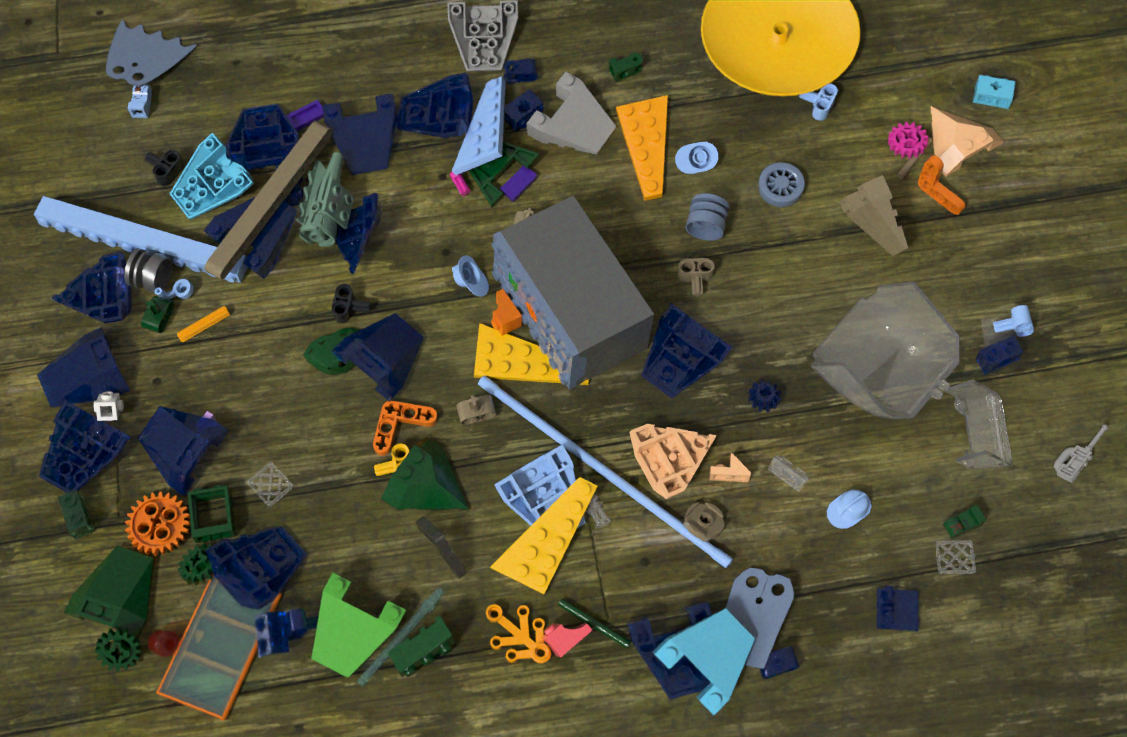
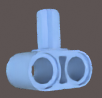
M828 84L822 87L819 93L809 92L801 94L799 97L814 103L812 115L816 120L821 121L828 117L835 103L838 90L835 85Z
M1026 305L1011 309V318L993 323L996 333L1012 329L1015 330L1019 337L1034 333L1029 308Z

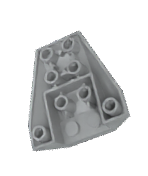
M500 1V6H466L465 2L448 3V22L467 72L502 71L518 20V1Z

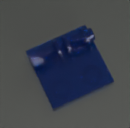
M885 586V589L877 588V629L918 632V591L894 590L893 586Z

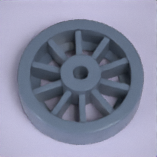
M783 162L767 166L762 171L758 183L761 197L767 203L776 207H788L798 202L803 195L805 179L801 171L797 167Z

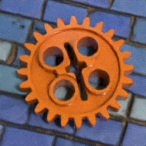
M159 492L158 497L151 493L150 499L144 495V502L137 500L139 506H131L134 512L127 513V516L131 519L125 521V524L129 526L125 531L130 534L127 538L132 541L131 544L134 547H137L140 552L144 550L147 555L151 551L155 556H157L159 551L165 555L166 549L173 552L172 546L180 547L178 541H186L183 534L190 533L186 529V527L191 526V523L187 521L190 519V515L187 514L189 509L186 506L184 507V502L182 500L179 501L176 495L172 498L170 493H167L165 497L162 492ZM152 509H157L153 515H149ZM175 514L172 520H167L169 515ZM149 527L148 532L141 534L144 528ZM168 532L165 538L160 539L162 533Z

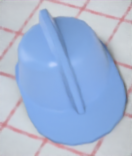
M708 142L685 145L677 151L675 156V163L678 169L686 174L710 170L718 161L717 149Z
M466 255L461 257L458 264L452 268L455 282L461 287H467L476 296H485L489 291V284L485 275L473 258Z
M849 490L831 502L827 509V518L837 528H849L870 513L871 501L866 493L859 490Z

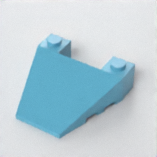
M725 608L667 637L652 653L668 669L685 655L711 682L696 698L715 715L729 701L755 638Z

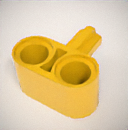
M404 444L395 445L391 451L392 461L374 466L376 476L394 473L409 453L408 447ZM399 453H406L403 458L397 457Z

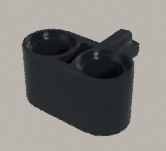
M176 150L167 151L162 158L152 152L147 153L145 161L154 166L153 174L160 186L170 185L184 168L181 156Z
M341 284L336 288L332 303V313L336 322L340 324L347 323L353 311L368 313L371 310L370 302L355 300L350 285ZM343 294H349L346 297H341ZM341 310L345 311L342 314H338V312Z

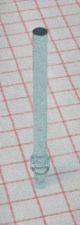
M438 587L429 599L426 598L423 601L422 607L361 675L357 682L362 687L389 657L388 652L406 638L427 612L430 613L433 610L434 604L444 594L443 590Z

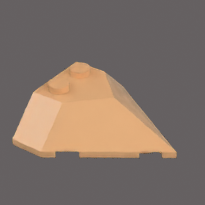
M932 106L930 108L934 153L944 163L942 173L945 177L960 169L962 162L984 148L991 151L1004 142L993 128Z
M645 424L629 432L635 458L653 490L665 499L685 491L717 435H701L698 432L670 427L666 429L654 427L655 425Z

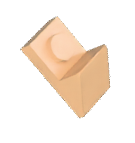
M732 453L729 458V467L717 464L711 466L709 472V480L749 482L750 471Z

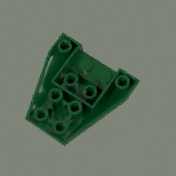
M117 545L72 594L64 614L81 620L85 618L117 630V627H120L123 632L128 628V634L135 632V639H138L147 621L154 558Z

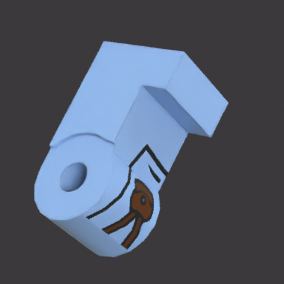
M134 85L132 99L128 104V110L132 118H148L152 95L150 85Z

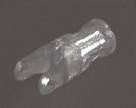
M594 493L586 511L588 515L592 516L595 528L601 529L607 526L612 519L606 515L602 501Z

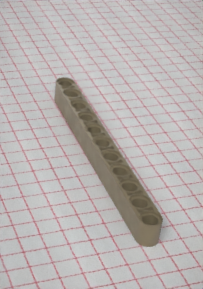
M314 121L207 260L205 264L206 272L221 280L226 278L329 141L332 135L331 128L317 121Z

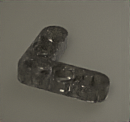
M424 516L415 521L421 533L436 546L454 575L458 579L466 575L467 571L443 534Z

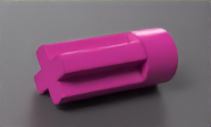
M453 172L450 173L451 179L462 196H466V194L471 192L461 173L455 175Z

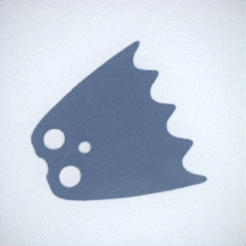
M122 20L109 50L106 73L109 77L125 79L129 84L140 86L170 69L196 47V44L183 47L180 45V37L164 40L161 31L146 34L143 30V25L128 29L125 26L124 20ZM138 63V66L133 67L132 64ZM116 66H122L124 68V72L121 74H115L113 72V68H115ZM135 73H142L144 78L136 81L132 76Z

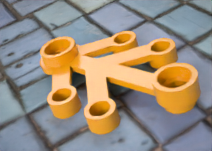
M493 604L487 608V619L491 622H498L514 636L492 637L490 644L493 649L498 650L502 646L522 644L530 649L522 651L509 649L506 652L508 662L514 663L518 659L532 658L537 663H545L550 659L551 649L544 643L542 638L545 628L543 619L536 618L533 621V629L536 631V643L529 638V608L527 606L521 605L517 609V614L520 618V629L503 616L500 606ZM525 609L527 610V613L525 615H521L519 613L520 610ZM498 612V616L493 618L491 613ZM541 622L543 625L541 628H537L535 624ZM499 640L500 645L494 646L493 641ZM543 650L545 654L540 657L537 655V652ZM510 653H515L516 657L514 659H510L508 655Z

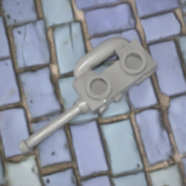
M1107 424L1102 425V428L1085 448L1077 445L1075 448H1066L1054 463L1057 476L1073 483L1082 469L1088 465L1089 460H1092V448L1104 432L1108 430ZM1071 456V460L1068 462V464H1064L1068 457Z

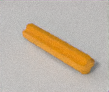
M222 306L179 331L177 336L181 342H184L228 317L230 313L225 306Z

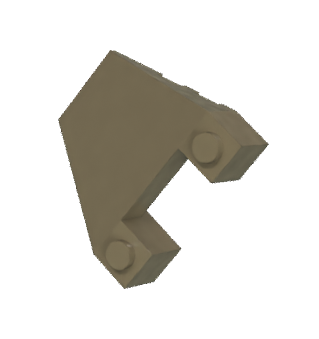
M883 175L863 183L857 188V192L841 199L843 212L847 213V216L892 256L908 249L902 226L897 225L895 216L898 213L896 209L892 210L890 203L892 194Z

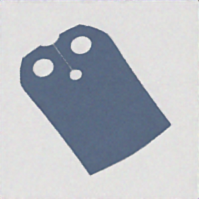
M756 568L745 570L735 579L726 609L755 638L744 665L764 669L776 637L793 601L794 592L790 579L778 574L769 576L764 570ZM755 576L758 578L759 582L755 588H749L746 585L748 577ZM782 584L784 586L783 594L779 596L772 593L773 585ZM758 597L763 599L762 604L756 603Z

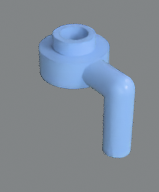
M180 279L175 282L173 290L166 292L158 287L155 289V294L168 300L176 296L181 299H187L192 295L194 288L192 283L186 279Z

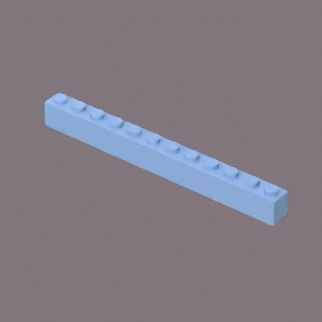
M45 196L42 197L34 213L41 226L54 227L60 232H71L77 237H88L94 242L101 241L108 246H118L128 252L141 248L151 251L153 255L157 253L168 256L174 265L189 267L195 272H206L205 264L217 248ZM242 255L225 280L241 283L249 266L246 255Z

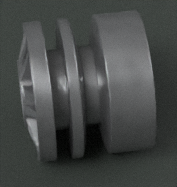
M137 248L131 253L127 261L124 274L125 282L129 286L140 289L144 288L146 291L155 293V289L158 287L165 290L172 273V260L168 256L157 253L153 255L151 251Z

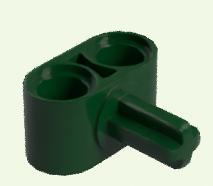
M153 296L150 301L145 303L147 309L143 315L141 327L153 332L162 333L173 312L174 302Z

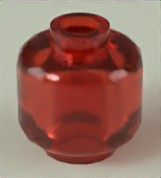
M166 629L154 631L148 639L149 650L161 657L173 655L179 646L178 636L173 631Z

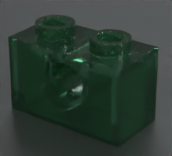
M78 490L59 496L58 500L68 533L75 539L93 533L94 529L84 497Z

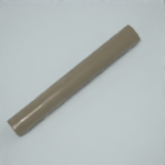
M928 137L927 148L933 141L930 137ZM919 153L917 158L912 155L911 159L898 172L897 177L903 179L922 154Z

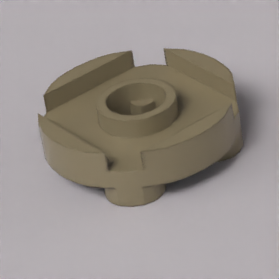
M698 502L688 508L683 525L693 536L703 542H708L710 539H714L721 534L725 522L722 519V512L711 503H705L704 505ZM700 519H707V524L703 523Z

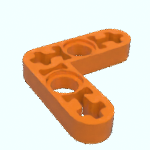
M932 155L924 163L918 179V185L925 193L951 213L959 215L964 210L965 203L938 182L944 168V163L938 156Z
M397 401L385 402L382 406L373 441L375 453L380 456L390 453L398 422L431 427L438 420L436 410L431 407ZM391 407H394L395 411H392V413L389 414L388 410H390ZM407 410H414L415 415L412 418L405 416ZM428 413H431L433 418L427 421L424 416H428ZM385 424L392 426L389 432H383L381 428ZM382 437H384V442L387 447H383V449L380 450L378 445L382 444Z

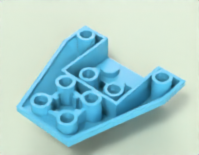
M211 133L196 149L171 190L170 195L186 216L192 220L241 196L254 182L251 174L234 153L214 133Z

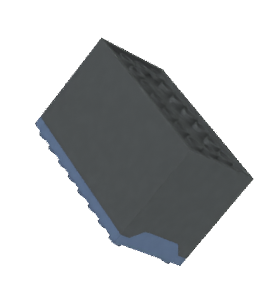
M574 196L493 234L494 263L492 275L496 281H500L501 288L509 295L511 301L522 315L523 324L528 325L532 338L534 340L537 339L541 352L548 356L550 366L553 370H558L560 373L558 377L563 385L566 384L568 389L591 379L648 348L654 313Z

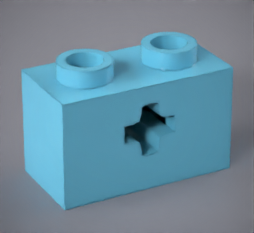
M979 75L975 84L973 103L1009 109L1013 100L1015 81Z

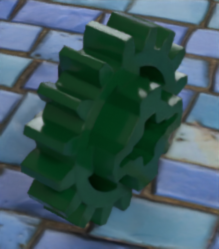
M203 543L200 548L195 545L193 551L188 549L189 554L182 555L184 560L178 563L181 566L178 568L182 579L189 585L193 582L197 586L199 581L205 584L207 578L213 579L212 574H218L216 568L222 566L220 564L222 558L218 550L211 544L206 546Z
M117 627L115 632L111 628L108 630V634L103 632L101 639L97 640L95 653H98L96 659L103 660L101 666L109 665L108 670L116 667L117 672L120 671L121 667L128 670L129 664L135 666L142 650V646L139 645L140 638L134 639L136 633L128 634V628L123 632L120 627Z

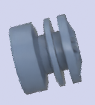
M702 193L692 197L690 213L688 214L685 226L686 231L691 236L702 240L713 241L722 238L730 207L728 202L713 194Z

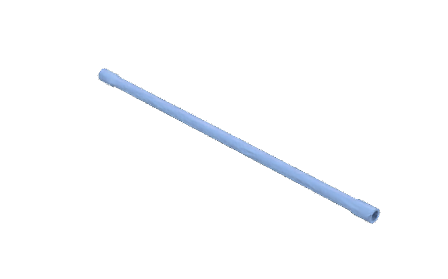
M484 375L479 380L478 385L496 396L560 445L563 444L564 448L685 536L723 567L727 568L733 561L732 557L711 543L703 542L693 536L680 520L514 399Z

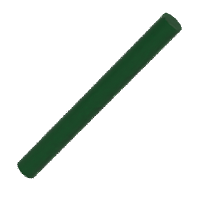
M563 598L558 604L560 607L626 649L629 647L631 641Z

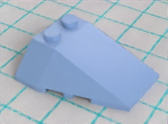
M562 444L494 484L503 501L529 525H532L576 481L573 462ZM583 515V517H582V519H581L580 524H579L578 527H580V526H582L583 524H585L584 515Z

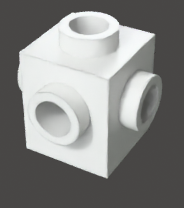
M103 392L94 401V412L97 413V421L117 420L120 412H123L124 409L123 400H120L119 393Z

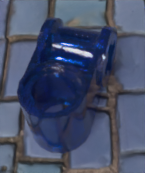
M532 58L510 60L504 65V79L508 83L533 82L538 79L536 61Z

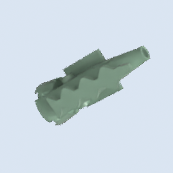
M334 152L332 154L327 169L318 160L315 162L313 170L308 171L310 182L303 189L306 198L299 205L301 217L297 218L296 221L302 225L299 237L309 244L316 242L319 243L318 246L320 247L333 246L336 240L337 224L343 229H347L354 196L340 185L343 160L341 153Z

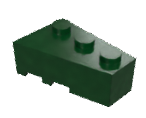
M440 615L434 618L436 623L427 629L423 626L419 629L420 633L411 639L408 637L388 652L402 678L404 676H412L417 672V668L422 665L428 666L435 661L437 656L441 654L446 655L453 650L452 647L455 646L453 637Z

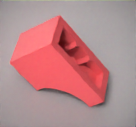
M584 623L572 629H566L561 624H551L544 630L546 634L542 638L556 656L562 657L589 634L592 629L588 624Z

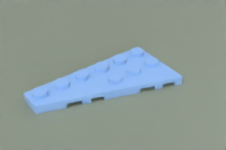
M502 76L486 83L453 166L452 172L455 175L502 156L505 79Z

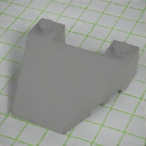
M565 72L556 84V96L564 100V103L552 118L536 110L527 122V135L541 143L558 144L559 147L565 148V146H568L578 151L598 154L616 130V126L579 78Z

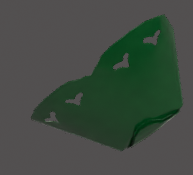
M355 328L340 329L332 335L322 336L314 340L307 347L303 356L308 363L325 374L338 375L347 373L359 364L363 358L367 342L366 332ZM344 360L346 365L339 367L338 362Z

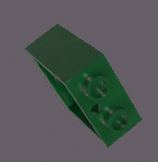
M216 485L210 489L198 488L194 492H188L192 538L196 543L236 536L232 493L228 486ZM225 498L228 524L200 528L198 502Z

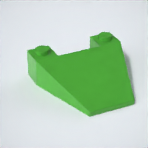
M332 573L322 593L312 660L349 678L396 632L406 610L387 601L377 619L343 601L351 587V582Z

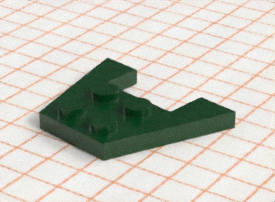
M503 141L501 157L468 171L491 208H493L504 194L492 183L514 160L529 169L540 158V154Z

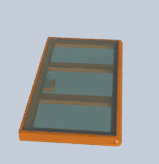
M216 569L218 574L211 575L213 579H209L156 693L226 721L282 594Z

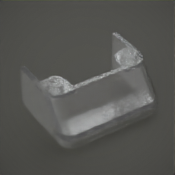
M974 379L945 388L946 393L955 397V409L965 415L970 449L965 451V455L956 459L957 463L970 469L1010 466L1012 464L1003 405L999 394Z

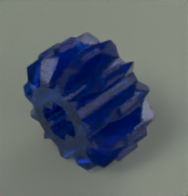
M761 379L759 384L754 382L752 388L749 389L748 394L750 396L748 401L753 402L752 408L758 406L759 412L762 409H765L767 413L770 412V408L775 410L777 408L776 403L781 401L779 397L781 391L776 390L777 384L770 385V380L764 383Z

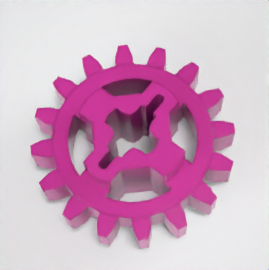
M905 122L904 126L899 123L898 128L893 127L892 132H889L888 145H890V151L895 150L894 155L901 154V158H904L905 155L909 159H911V155L917 158L918 154H923L924 148H927L928 136L926 135V130L921 131V125L915 127V122L911 125Z

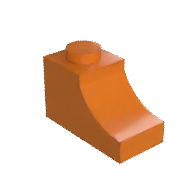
M503 289L497 291L496 303L498 308L493 311L491 323L495 330H498L501 335H505L522 326V315Z

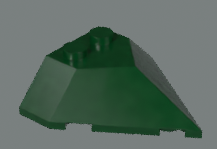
M427 437L413 446L391 476L381 497V500L397 510H469L443 447Z

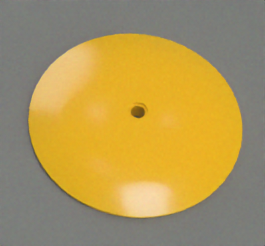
M709 0L702 16L701 36L706 53L712 63L732 82L761 94L794 96L813 92L830 84L848 68L858 49L860 26L857 13L850 0Z

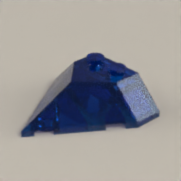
M377 193L363 197V205L351 209L347 229H343L337 224V239L335 241L344 260L348 261L350 265L349 270L352 274L355 273L367 245L381 220V201Z
M116 252L103 255L98 259L99 262L92 268L88 267L67 284L63 292L59 295L55 294L51 298L60 304L105 324L124 320L131 312V286L125 282L126 261L123 253Z

